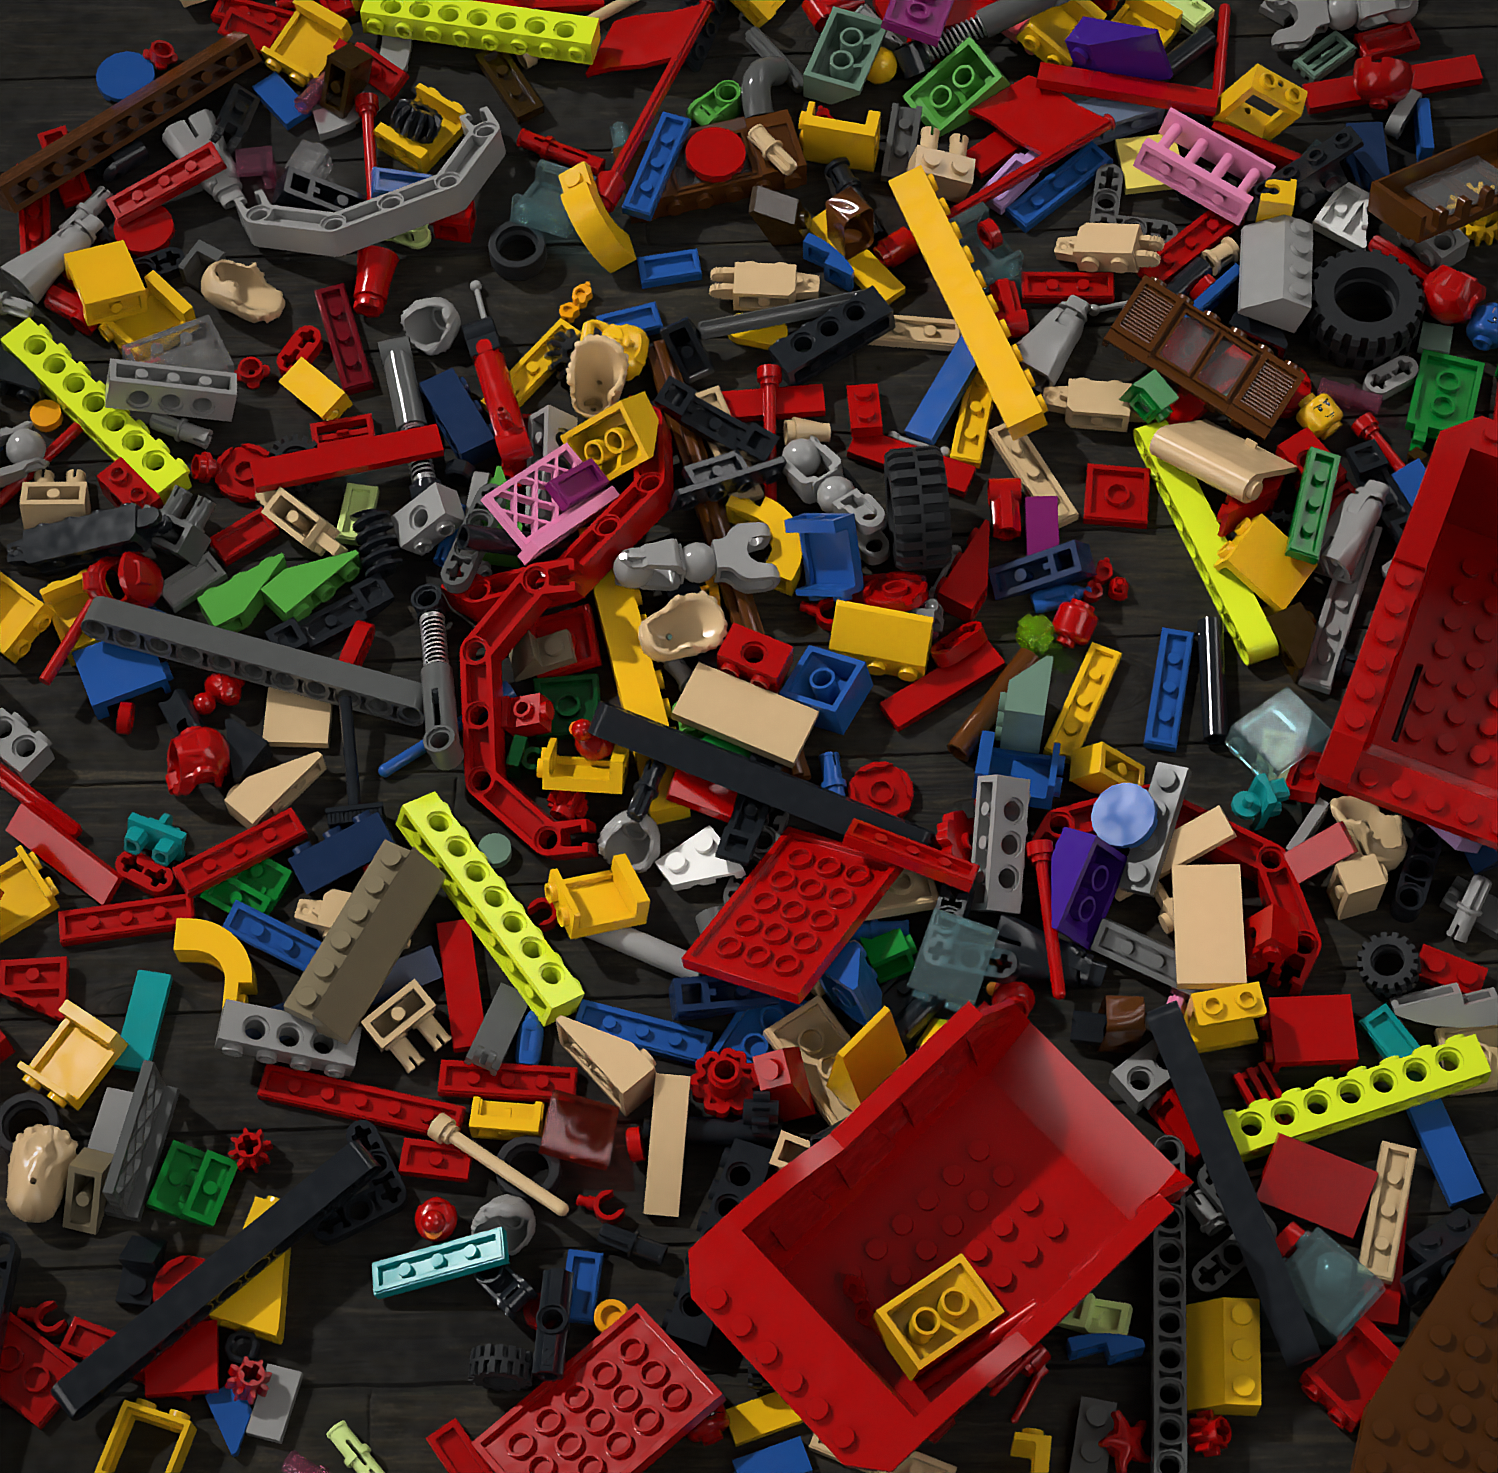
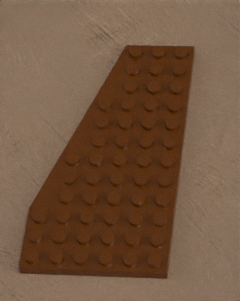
M1498 1194L1459 1253L1455 1264L1431 1303L1424 1310L1399 1351V1355L1375 1394L1366 1404L1363 1410L1350 1473H1498Z

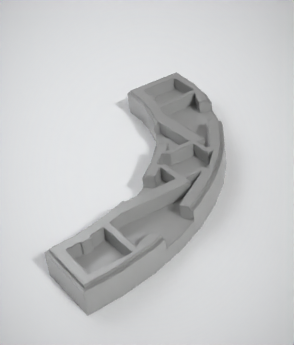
M382 35L380 55L407 73L413 46L412 39ZM367 84L362 92H370L378 96L379 111L390 100L369 84ZM355 105L344 119L325 108L313 111L320 141L354 129L357 123L362 121V118L355 111Z

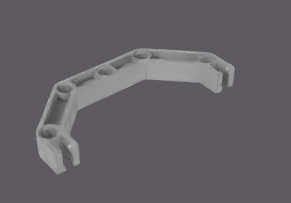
M487 106L479 109L482 122L477 125H472L470 121L473 119L469 113L459 116L464 139L437 175L337 212L271 205L262 189L254 192L258 205L250 209L245 207L247 200L244 196L236 198L234 202L242 226L254 246L339 257L459 213L468 207L506 154L499 123Z

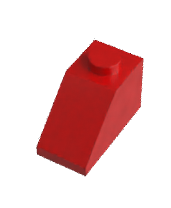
M799 1046L782 1048L752 1057L760 1091H770V1100H779V1118L783 1119V1122L816 1114Z

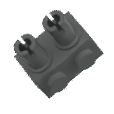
M175 485L167 502L162 509H159L162 515L165 514L173 520V528L168 533H165V535L153 537L150 547L197 567L212 540L204 534L205 531L203 529L217 505L211 500L198 495L186 519L181 520L180 517L193 494ZM145 504L143 508H150L151 506Z

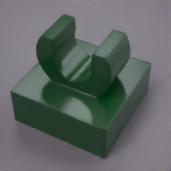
M514 734L505 763L509 778L521 780L523 771L529 775H537V765L530 764L528 761L531 758H541V749L529 747L527 737Z

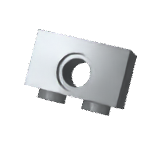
M436 482L391 516L400 548L421 556L430 552L434 546L447 536L452 535L465 519L457 491Z

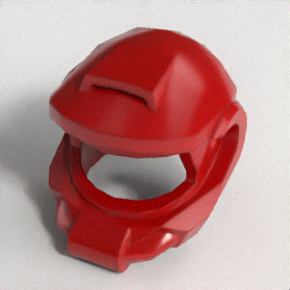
M1442 264L1430 272L1421 285L1425 293V310L1429 317L1443 325L1464 324L1471 318L1476 305L1485 299L1486 287L1478 283L1477 278L1466 272H1459Z
M128 551L123 553L121 557H103L97 563L90 565L86 572L82 573L83 592L87 593L92 600L98 596L115 599L106 587L105 578L109 569L118 573L119 583L125 594L119 601L149 608L160 599L163 593L164 579L161 569L154 561L139 552Z
M191 726L184 729L177 737L171 739L167 752L168 774L165 776L169 793L178 797L181 795L187 796L196 785L204 783H214L216 788L222 787L224 777L230 773L229 743L223 734L210 727Z

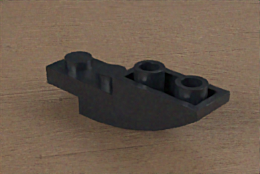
M0 348V396L9 395L29 405L36 404L41 400H47L40 383L27 367L13 355Z

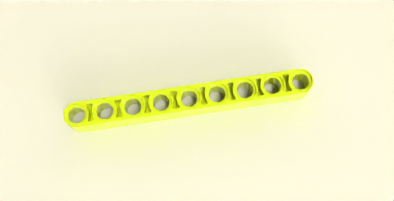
M1163 420L1161 423L1156 421L1135 428L1133 435L1137 449L1146 467L1151 469L1150 475L1241 660L1246 666L1278 656L1279 648L1276 637L1253 591L1229 569L1223 568L1218 571L1213 567L1220 558L1217 552L1227 542L1225 536H1217L1220 525L1216 522V517L1197 479L1150 453L1149 447L1154 434L1159 428L1169 425L1166 420Z

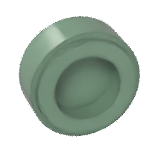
M499 833L488 834L479 842L478 850L485 854L492 868L503 867L510 861L512 857L511 843L504 835Z

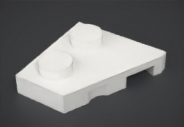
M1350 182L1334 191L1312 223L1313 230L1353 251L1355 248H1364L1366 250L1369 192Z
M710 825L655 861L658 870L674 891L688 889L697 884L716 883L717 878L735 875V878L738 879L746 875L740 864L715 857L720 837Z

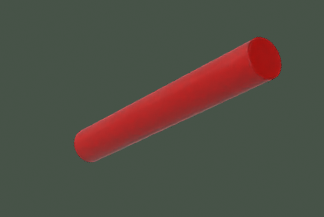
M92 599L87 600L40 675L39 681L43 684L51 685L82 635L81 623Z

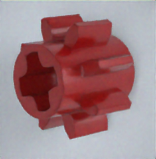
M551 790L546 800L549 802L548 807L551 808L550 815L557 821L575 820V818L584 819L589 809L587 805L588 800L585 799L586 793Z
M244 1128L243 1134L238 1138L231 1137L235 1149L229 1151L228 1155L230 1159L238 1160L237 1167L241 1172L248 1167L252 1168L255 1173H258L259 1166L263 1163L270 1164L271 1162L266 1151L273 1149L271 1141H263L265 1135L261 1129L254 1134L249 1132L247 1128ZM254 1146V1153L247 1155L248 1148Z
M244 1356L240 1367L231 1364L228 1371L231 1378L227 1379L225 1388L232 1389L235 1395V1402L239 1399L248 1400L249 1404L252 1405L257 1394L262 1397L267 1395L269 1388L266 1383L270 1381L272 1373L265 1372L262 1366L263 1360L258 1362L249 1361L248 1357Z
M1210 1409L1197 1412V1417L1189 1419L1187 1442L1192 1449H1195L1196 1453L1203 1452L1204 1457L1220 1455V1449L1228 1447L1227 1444L1231 1440V1427L1221 1414L1214 1415L1213 1410Z

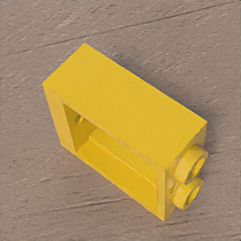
M1257 63L1218 96L1216 113L1212 121L1218 120L1271 141L1302 116L1308 91ZM1252 95H1255L1280 110L1269 116L1245 103V101Z
M137 1398L134 1403L124 1399L94 1473L115 1472L135 1420L180 1434L165 1473H180L197 1429L192 1421H189L190 1416L186 1413L170 1409L168 1414L156 1410L157 1405L150 1401Z

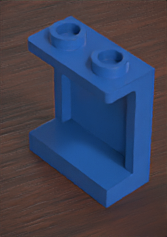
M804 513L784 520L786 533H799L806 585L795 589L796 596H808L809 601L824 600L828 597H833L835 602L837 599L847 601L853 598L852 594L864 589L854 513Z
M103 641L72 652L97 720L109 717L110 714L107 707L160 687H163L165 694L172 692L168 681L174 679L167 661L160 663L158 656Z
M982 730L972 798L976 799L978 776L998 774L1030 779L1029 791L1031 797L1028 807L1051 810L1053 797L1060 798L1063 778L1056 777V775L1063 776L1066 756L1059 755L1061 743L1054 742L1052 755L993 747L995 732Z

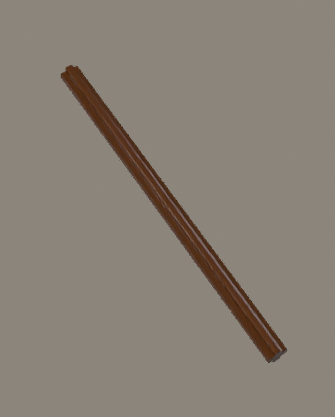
M654 341L653 346L648 348L647 361L657 393H659L669 375L683 382V379L665 341ZM664 412L681 468L683 469L684 466L708 459L702 438L686 429ZM722 499L716 502L706 501L694 507L705 543L711 547L713 539L725 537L731 529ZM718 582L731 624L735 622L765 635L753 594L742 593L728 583ZM750 658L747 661L750 663H758L761 660L758 658ZM782 684L776 694L780 693L781 689L783 688ZM802 749L793 769L784 765L782 771L807 781L811 779V773Z

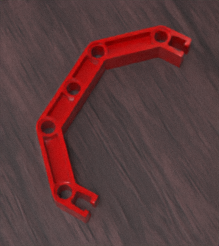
M652 405L659 419L653 457L634 467V481L558 559L550 560L574 558L584 566V575L578 576L576 573L560 576L558 578L559 585H570L569 582L573 581L583 584L586 596L613 568L617 556L623 550L632 548L669 510L668 506L674 494L672 435L659 408ZM525 567L485 577L476 573L468 590L459 594L448 592L443 584L440 588L451 608L480 622ZM460 570L457 574L458 577H462ZM545 576L540 577L536 581L535 589H539L544 585ZM582 598L553 601L548 608L576 602Z
M574 558L533 563L525 567L464 639L459 652L466 788L533 850L551 860L557 861L598 857L596 843L584 842L582 846H571L570 835L574 833H596V823L586 818L555 821L507 778L505 730L501 727L503 697L502 661L553 601L585 598V587L583 584L573 581L569 582L570 585H559L558 578L563 575L576 573L578 576L584 575V566ZM545 576L544 585L539 589H535L536 581L540 577ZM485 647L484 657L476 661L477 651ZM488 711L487 721L479 725V716L483 712ZM490 775L491 783L489 787L481 790L482 780ZM556 834L558 838L556 845L552 849H548V838Z
M1150 784L1141 785V787L1148 791ZM1098 797L1049 811L1031 841L1039 839L1052 840L1055 850V844L1061 834L1054 833L1051 829L1054 827L1064 828V826L1097 836L1092 827L1091 813ZM1184 799L1175 829L1208 812V810ZM1229 821L1237 837L1201 857L1216 864H1240L1241 876L1254 882L1264 908L1274 903L1299 917L1298 946H1305L1310 953L1301 954L1297 951L1282 961L1275 962L1267 980V984L1279 988L1281 984L1279 978L1285 965L1300 970V977L1292 976L1289 982L1292 984L1289 995L1299 996L1317 961L1322 946L1321 938L1300 884L1295 879L1283 855L1286 852L1283 847ZM1026 850L1025 864L1032 868H1035V866L1032 865L1031 860L1027 858ZM1270 861L1274 863L1277 868H1267L1262 864V862ZM1050 863V864H1049V869H1050V876H1051V863Z

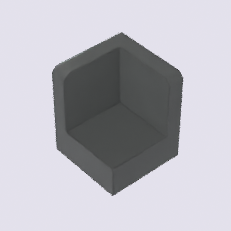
M198 240L178 266L183 283L201 292V279L205 270L214 262L222 259L226 260L225 253Z

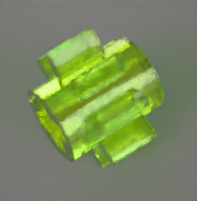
M1027 614L1017 622L1019 627L1016 629L1018 633L1015 634V638L1021 648L1029 649L1034 653L1038 650L1042 655L1053 646V635L1056 632L1053 624L1044 615L1032 617L1030 614Z

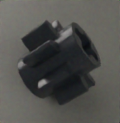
M754 1091L753 1099H744L743 1125H752V1134H769V1126H778L779 1100H770V1091Z

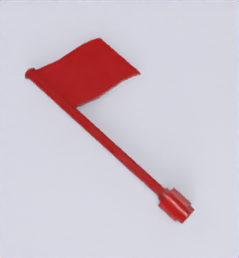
M700 0L699 5L670 12L640 14L614 21L596 53L593 65H590L585 73L587 78L611 71L642 69L668 63L613 167L609 171H601L595 180L599 196L608 213L614 211L626 189V183L622 177L708 16L715 10V3L712 0Z
M1030 75L968 110V114L990 123L1015 143L1039 154V156L950 208L951 214L947 216L949 222L957 221L1106 131L1114 130L1116 127L1114 118L1110 114H1104L1102 117L1076 104L1061 92L1036 88L1037 78ZM903 226L879 240L878 245L873 248L876 258L886 268L890 266L894 268L918 254L919 248L911 230Z

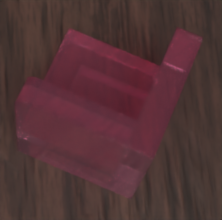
M272 146L235 149L237 176L262 175L265 189H274L277 175Z

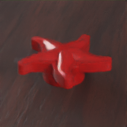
M1119 1410L1112 1411L1111 1417L1114 1421V1429L1098 1442V1446L1100 1448L1106 1447L1108 1453L1115 1458L1116 1472L1127 1473V1465L1131 1460L1140 1463H1150L1151 1457L1144 1453L1140 1443L1144 1436L1147 1422L1141 1420L1134 1427H1130L1128 1421Z

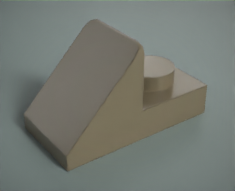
M567 629L537 639L528 630L509 653L513 676L516 682L577 662L571 634Z

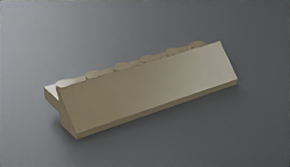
M384 840L283 1005L285 1012L315 1025L317 1032L347 1045L444 883L446 875L415 847H412L410 851L388 840Z

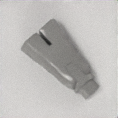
M203 109L188 118L191 130L185 120H180L166 127L165 132L162 134V141L177 159L211 142L209 139L217 126L215 125L217 119L212 111ZM222 135L221 139L216 144L213 143L227 168L199 184L213 196L216 202H221L224 209H229L236 206L234 199L244 196L241 191L242 183L239 180L237 166L230 152L226 151L227 145Z
M90 213L82 221L76 219L74 221L75 226L71 224L64 226L39 246L1 266L2 273L21 294L27 295L28 298L38 304L58 276L65 270L64 254L90 248L91 244L94 243L97 238L95 234L104 227L99 218Z
M1070 295L1067 301H1062L1058 307L1051 310L1027 335L1016 343L1024 361L1019 363L1022 370L1029 369L1036 383L1033 389L1042 394L1044 387L1055 386L1069 356L1082 335L1084 324L1087 322L1086 314L1091 309V305L1087 301L1075 295Z
M1370 479L1364 487H1358L1355 490V494H1349L1339 504L1327 520L1320 556L1317 561L1318 565L1314 569V573L1345 583L1351 579L1367 541L1380 519L1382 509L1386 505L1385 497L1390 491L1388 485Z

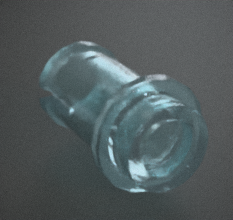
M616 122L613 124V127L610 126L609 128L613 143L611 149L612 156L613 148L624 146L629 137V127L624 122Z

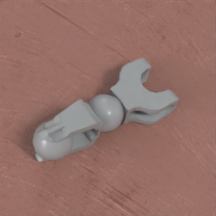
M1265 0L1268 8L1272 10H1286L1294 19L1293 26L1280 29L1274 33L1271 45L1275 51L1301 50L1310 43L1313 36L1325 33L1328 27L1333 30L1343 31L1351 28L1353 25L1358 30H1367L1389 23L1402 24L1410 21L1416 15L1419 3L1418 0Z
M25 421L13 428L4 427L0 429V447L6 445V456L13 463L12 465L0 468V488L27 477L30 472L46 469L50 464L49 461L43 459L46 452L45 441L39 433L31 430L34 424L31 421Z
M811 435L810 439L800 438L788 443L784 447L782 454L787 461L782 473L787 477L788 484L803 502L808 504L817 502L822 511L826 513H854L860 558L868 565H877L885 562L890 557L891 550L889 540L881 530L886 525L885 511L870 494H862L854 487L850 480L844 477L840 457L826 445H822L817 437ZM820 463L828 471L819 478L811 476L819 469ZM874 541L881 550L871 552L866 549V546L869 542Z
M762 522L739 523L732 527L725 537L713 539L711 547L705 543L694 542L687 544L682 549L681 543L678 544L677 539L672 538L644 544L638 548H628L617 556L613 566L616 585L626 588H640L642 590L673 591L678 589L680 584H683L684 578L690 582L702 583L708 581L713 576L714 583L725 582L737 591L751 594L773 590L780 583L781 579L779 570L774 564L757 562L748 554L764 549L771 539L769 526Z

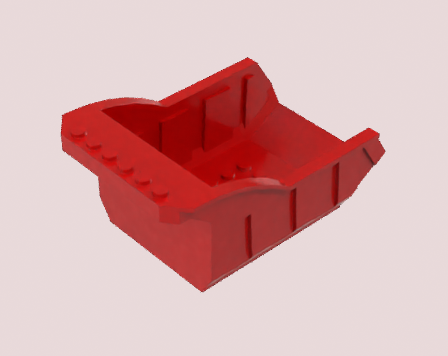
M1011 998L982 1010H978L968 1001L829 1135L801 1153L749 1194L688 1250L691 1299L844 1466L869 1471L893 1472L927 1439L936 1444L956 1424L954 1417L986 1386L993 1388L1022 1360L1026 1353L1033 1349L1055 1326L1073 1311L1090 1292L1175 1211L1171 1204L1180 1200L1194 1182L1179 1171L1029 1021ZM962 1253L1005 1312L953 1353L1031 1300H1036L1038 1304L1002 1339L922 1392L915 1380L911 1382L873 1328L861 1325L856 1321L854 1315L857 1304L843 1294V1282L848 1274L861 1277L863 1285L868 1290L867 1300L874 1303V1310L876 1312L880 1307Z

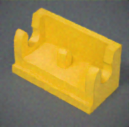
M1270 179L1266 181L1265 187L1276 188L1279 193H1261L1255 222L1281 215L1292 217L1297 185L1296 179H1291V181Z
M300 357L278 381L281 386L326 421L338 419L347 408L353 405L341 388L303 357Z
M474 1096L469 1121L472 1138L512 1140L524 1135L541 1137L545 1105L540 1101H536L535 1104L486 1101L481 1099V1097Z

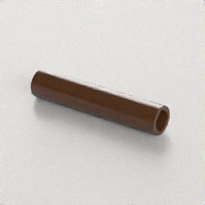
M1020 648L947 744L948 751L955 758L964 762L971 758L980 746L982 730L991 731L996 724L1000 693L1008 691L1010 679L1040 660L1035 653L1026 648Z

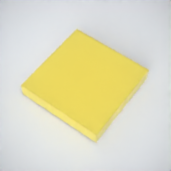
M1162 134L1115 139L1118 164L1123 171L1125 195L1172 189L1133 166L1144 141L1150 138L1158 143L1163 137ZM1174 142L1169 150L1180 155L1178 145Z

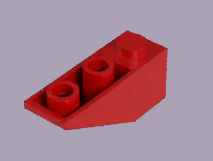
M1286 474L1263 478V489L1260 496L1248 503H1243L1227 494L1225 500L1227 504L1222 503L1216 518V522L1221 523L1217 536L1223 537L1233 532L1237 525L1246 517L1251 519L1261 513L1266 515V511L1269 508L1273 509Z
M985 519L979 529L975 527L967 540L968 547L964 553L960 551L957 553L951 564V569L953 570L948 577L943 576L935 589V593L938 594L937 601L944 611L966 623L974 620L986 601L990 521Z

